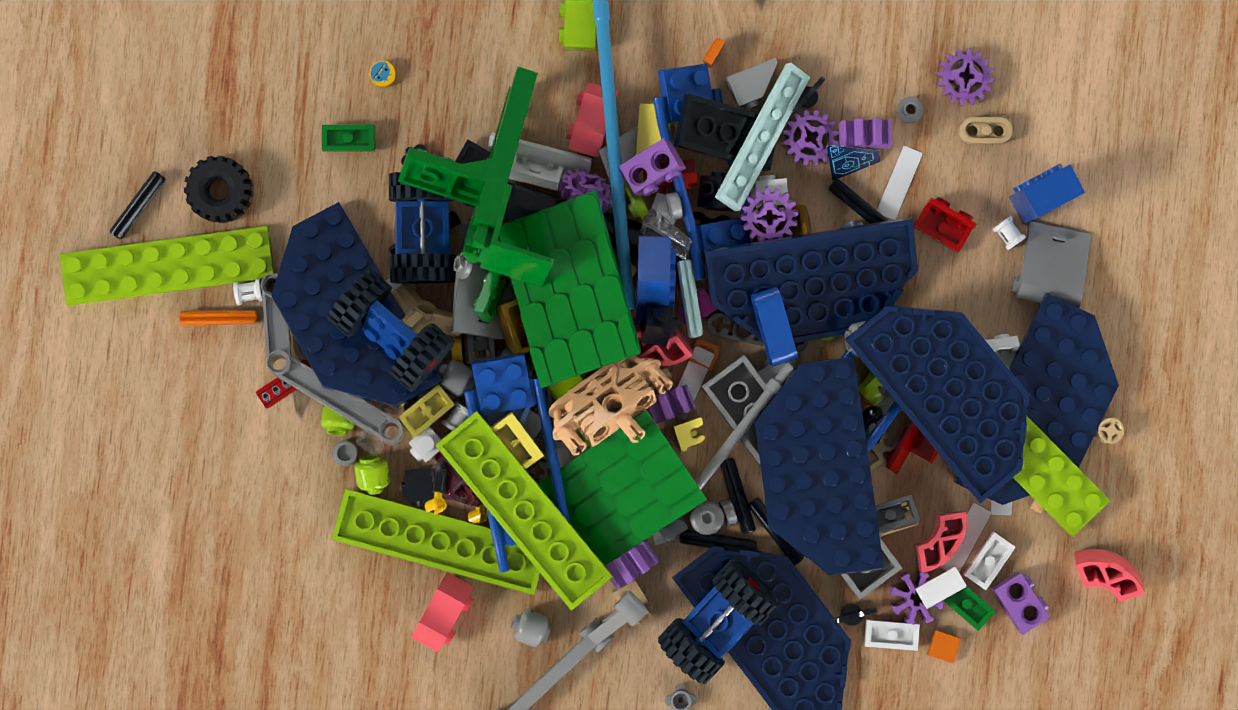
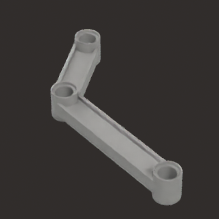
M270 273L264 276L261 281L267 354L266 364L270 372L275 377L338 413L386 444L397 445L401 443L405 436L401 422L361 398L323 388L313 369L292 357L290 329L271 296L272 293L268 291V287L276 282L278 274ZM285 359L286 366L283 369H274L273 365L276 360ZM390 426L399 428L398 434L393 438L385 436V430Z
M630 590L613 606L616 610L601 622L594 618L579 633L582 639L506 710H528L592 649L598 653L613 639V632L627 622L631 627L634 626L649 610Z

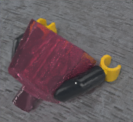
M439 452L435 457L437 464L431 470V475L434 479L432 488L434 498L425 503V510L427 512L434 510V515L443 512L447 506L442 498L443 495L448 500L476 507V510L468 513L470 523L481 524L486 522L488 513L483 508L481 500L444 455Z

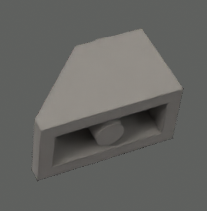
M776 58L727 77L726 83L737 108H744V110L748 111L759 106L758 101L762 100L778 63Z

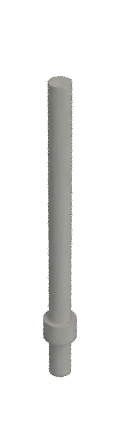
M787 362L776 377L768 381L765 385L767 387L696 478L695 482L700 490L774 395H777L781 390L784 382L794 371V368Z

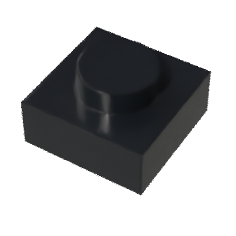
M467 140L455 162L465 164L487 160L490 152Z

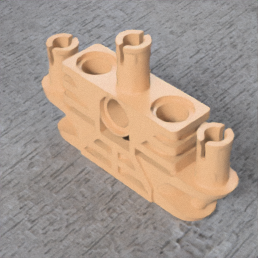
M638 355L603 366L569 390L568 393L556 400L549 409V415L555 419L553 439L562 440L573 456L580 454L577 447L583 452L587 446L575 432L576 429L583 434L592 447L619 428L624 431L632 443L639 442L636 436L641 440L646 432L633 418L657 401L654 390L649 387L645 380L648 379L660 394L666 393L663 387L669 391L673 386V382L661 371V362L659 360L637 357ZM620 408L617 412H611L613 409Z

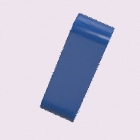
M774 287L752 294V305L770 365L774 367L798 359L779 289Z

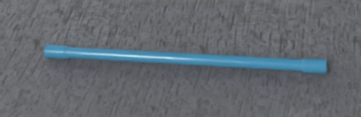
M592 0L597 31L617 262L629 309L634 311L636 310V298L632 280L623 173L619 167L622 165L609 28L608 0Z

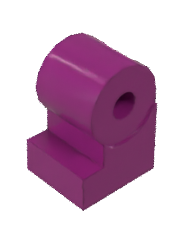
M705 288L699 289L697 297L702 320L715 312L717 308L710 303V298ZM682 304L678 309V318L686 325L684 306Z

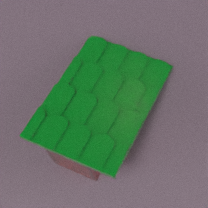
M597 190L501 225L499 232L501 242L554 259L553 266L541 287L511 278L521 312L520 316L530 346V354L541 388L641 353Z
M647 410L634 418L638 425L646 432L641 440L636 436L639 442L632 443L624 431L619 428L596 446L591 447L560 468L570 523L604 565L609 564L707 500ZM551 475L539 482L538 485L556 506Z

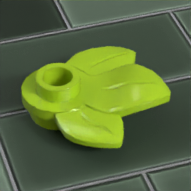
M624 182L625 200L628 203L629 210L635 219L640 216L645 224H649L646 215L650 214V211L640 195L634 198Z

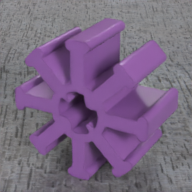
M873 118L871 120L854 119V121H841L839 123L840 146L871 150L889 149L892 147V120Z
M686 384L664 394L657 395L656 403L646 410L654 422L659 424L696 409V406Z
M645 539L605 566L613 575L610 580L618 590L625 584L635 580L637 576L648 571L650 567L659 562V559Z
M917 571L918 576L915 585L911 582L910 574L907 572H903L898 576L907 587L905 591L897 589L893 585L889 588V594L904 598L896 604H890L892 611L898 615L900 611L908 607L906 617L903 620L912 625H915L914 619L917 610L920 611L922 620L925 623L934 620L928 613L922 600L920 602L916 600L917 604H914V601L910 599L912 593L916 594V588L925 584L926 578L929 577V574ZM940 601L933 606L942 610L944 602Z

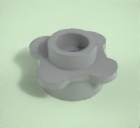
M678 684L675 687V691L671 695L666 696L665 703L667 706H672L674 710H688L691 705H695L696 696L689 694L684 685ZM683 698V702L680 703L678 699Z

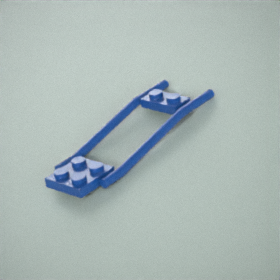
M707 63L658 71L662 97L653 98L657 125L661 139L670 140L673 144L668 123L679 121L684 94L689 93L723 103L721 89H711ZM666 156L669 165L670 160L669 157ZM727 161L730 169L733 162ZM680 171V177L673 180L682 205L695 280L705 279L701 252L758 242L757 235L754 238L750 237L751 229L744 230L743 225L748 221H743L741 218L696 226ZM746 198L744 204H748V205H749V202H748V200H747V198ZM741 208L742 214L747 213Z
M519 353L472 362L476 389L464 391L469 417L476 411L483 416L531 407L537 404L556 507L570 523L556 444L553 439V429L545 387H540L537 376L529 378L525 354ZM487 509L499 571L507 572L510 568L505 545L512 546L517 544Z

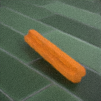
M256 310L181 311L179 316L181 325L257 324L258 322Z

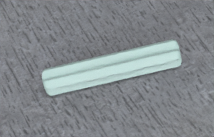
M681 260L677 262L688 336L691 338L700 337L703 335L692 261Z

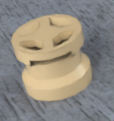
M1103 418L1095 433V437L1102 443H1117L1123 438L1124 426L1116 418Z

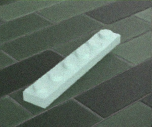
M792 63L785 64L715 198L734 211L741 210L810 79V76Z

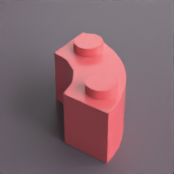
M589 82L585 91L580 90L576 104L580 106V110L575 124L570 123L566 138L570 139L568 149L598 158L600 155L599 150L602 149L606 137L602 86ZM615 90L616 99L619 92L618 90Z
M635 326L641 348V353L637 357L657 359L661 362L662 366H669L683 362L693 356V346L678 328L675 334L671 333L667 346L641 343V326Z
M965 511L936 514L935 527L931 535L924 541L914 544L918 571L923 573L934 570L951 559L960 544H962L966 533L967 513Z
M1085 549L1074 552L1075 564L1085 588L1093 586L1106 588L1115 594L1119 602L1145 594L1143 580L1139 572L1122 556L1101 549Z
M447 572L411 638L438 653L443 644L449 646L456 633L452 630L461 612L467 613L474 601L470 595L475 587Z

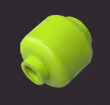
M323 405L321 426L326 429V433L345 436L348 431L353 430L354 423Z
M369 454L360 457V461L354 466L358 488L367 491L369 495L383 492V488L390 483L387 460L381 458L379 454Z

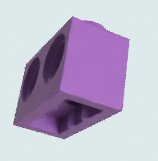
M664 138L619 166L634 194L644 196L655 193L659 189L658 185L665 181L668 183L677 179L681 175L680 171L686 168L672 142ZM664 156H668L670 160L667 168L662 169L660 165L661 159ZM642 170H646L647 179L645 182L640 183L638 179L639 173Z
M1016 571L991 587V590L1017 631L1024 635L1050 618L1046 612L1049 610V607L1041 596L1037 598L1032 591L1035 585L1027 574L1022 575V573ZM1018 583L1021 587V592L1017 597H1011L1009 588L1012 584ZM1027 606L1035 608V615L1031 619H1025L1023 611Z

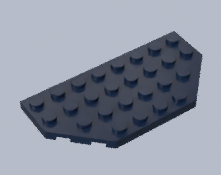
M338 202L292 227L271 296L323 388L340 391L369 401L373 400L384 403L387 406L396 408L442 383V379L437 370H435L412 392L408 391L390 375L389 372L396 363V359L390 358L385 353L383 347L377 342L369 340L362 329L348 338L327 320V316L335 302L340 299L339 297L342 293H345L347 288L358 277H361L364 272L372 269L383 279L344 209ZM391 293L383 303V306L401 320L405 315Z
M910 217L704 251L710 303L761 341L763 340L751 301L752 294L774 287L779 289L794 343L845 335V332L849 330L850 325L853 323L867 321L884 306H891L901 294V289L918 271L913 219Z
M1045 293L1011 362L1009 370L1030 394L1027 417L1079 468L1119 384L1095 315ZM956 476L954 482L964 488H967L959 479V477ZM1011 478L989 496L988 499L1005 505L1030 496V494L1014 478Z
M886 305L844 339L980 504L1022 470L1030 394L962 312Z
M855 358L801 363L755 421L768 527L799 553L819 566L829 576L884 569Z
M713 546L672 576V579L695 608L715 587L713 585V578L731 559L737 560L738 563L741 562L745 567L751 569L752 573L757 574L759 579L764 581L767 587L774 592L773 595L778 598L780 605L762 625L754 624L728 653L772 710H842L851 639L838 623L833 624L832 619L834 617L788 556L747 550L733 552L724 550V547Z

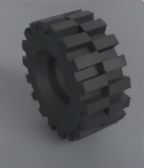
M209 156L204 161L199 160L196 162L198 165L195 168H190L189 172L191 173L189 177H185L184 181L187 183L186 187H184V193L187 195L185 199L187 204L192 207L191 210L203 219L218 223L234 221L238 215L242 216L245 213L244 209L246 207L249 208L251 204L249 200L250 197H253L254 193L251 191L253 183L249 178V173L239 163L224 156ZM216 180H224L229 186V193L222 200L212 198L209 192L210 185Z

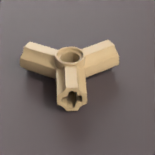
M410 283L402 284L394 290L393 296L406 314L401 321L417 336L426 327L435 324L448 336L459 337L460 333L451 332L452 312L437 309L432 302L422 300Z

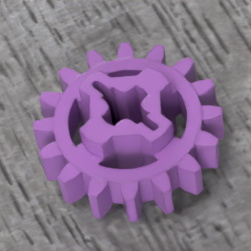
M970 48L966 50L965 54H962L961 50L957 49L955 57L950 53L946 56L948 63L942 61L939 64L943 71L936 73L937 77L942 78L937 87H944L945 90L941 95L946 96L949 94L951 96L950 103L958 99L959 106H963L965 101L968 100L971 106L975 104V97L982 101L984 99L982 92L989 93L991 91L987 84L994 82V78L988 77L993 68H986L985 65L989 61L988 58L982 61L979 59L981 52H977L973 56L971 55ZM962 61L958 70H950L954 63ZM973 63L979 68L980 72H977L973 67ZM964 71L967 72L966 76L971 78L966 84L964 79L959 77ZM949 82H952L956 86L957 91H955L951 87ZM972 85H980L976 92L969 94Z
M804 110L802 118L796 113L794 115L796 122L788 121L786 125L790 130H784L782 134L788 137V140L782 143L783 146L790 147L786 153L787 156L794 154L793 162L795 163L802 159L804 167L807 166L809 161H812L814 167L818 166L819 159L823 163L828 161L826 156L828 154L827 148L824 149L821 143L822 137L826 134L828 135L827 145H839V142L834 140V137L839 135V131H832V127L836 124L835 121L828 123L826 121L828 114H825L822 118L818 117V110H815L813 115H810L808 110ZM808 122H816L819 123L821 126H810ZM798 128L800 138L794 143V132ZM807 133L817 136L814 140L815 144L811 141L808 143L805 141ZM803 149L809 150L815 155H805L800 151Z
M575 168L574 172L567 170L566 174L562 175L558 184V191L562 192L561 198L569 200L597 190L602 212L606 213L612 206L611 185L605 184L606 179L601 178L597 173L591 175L587 170L580 172Z
M766 186L764 193H761L757 188L755 189V197L748 195L749 205L743 204L742 209L747 213L741 215V220L748 221L743 225L744 230L751 229V238L758 235L760 242L764 241L765 238H769V240H773L776 237L778 239L783 238L784 233L792 234L789 227L797 226V221L792 217L798 216V210L791 209L796 203L795 200L787 201L789 198L788 192L780 195L779 187H776L774 192H770L769 186ZM773 199L780 201L785 208L778 207L773 203ZM761 200H763L764 203L759 207V209H754L753 211L755 205ZM767 210H772L774 214L772 215V220H767V217L764 216L767 214ZM781 221H785V223L783 224L782 227H780L779 229L775 230V227H776ZM753 222L762 224L766 231L759 229Z

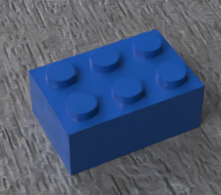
M1060 163L1013 188L1015 193L1009 196L1022 223L1025 224L1084 194L1085 191L1071 164L1063 168Z
M639 236L636 326H641V320L647 304L671 306L674 312L676 248H671V237Z

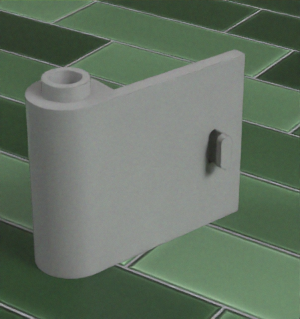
M1030 221L1022 271L1018 277L1014 276L1011 285V292H1015V298L1041 303L1045 293H1048L1079 308L1084 291L1091 234Z
M461 253L454 261L456 278L451 332L505 340L497 319V310L491 324L480 322V318L474 312L475 299L482 291L484 276L489 270L480 268L481 262L476 261V263L466 261V256H463ZM510 277L499 305L503 302L511 301L515 297Z

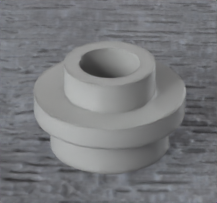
M906 97L899 102L897 114L903 122L914 123L922 117L923 105L915 97ZM908 105L914 106V114H908L906 112V107Z

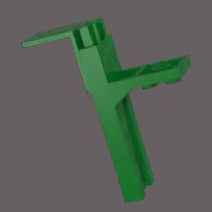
M518 66L512 85L509 86L488 160L460 164L451 158L439 157L429 154L426 150L409 147L398 182L474 206L462 255L466 256L465 260L476 263V261L481 262L480 268L541 287L553 266L554 259L497 241L512 185L507 183L538 75L537 72Z

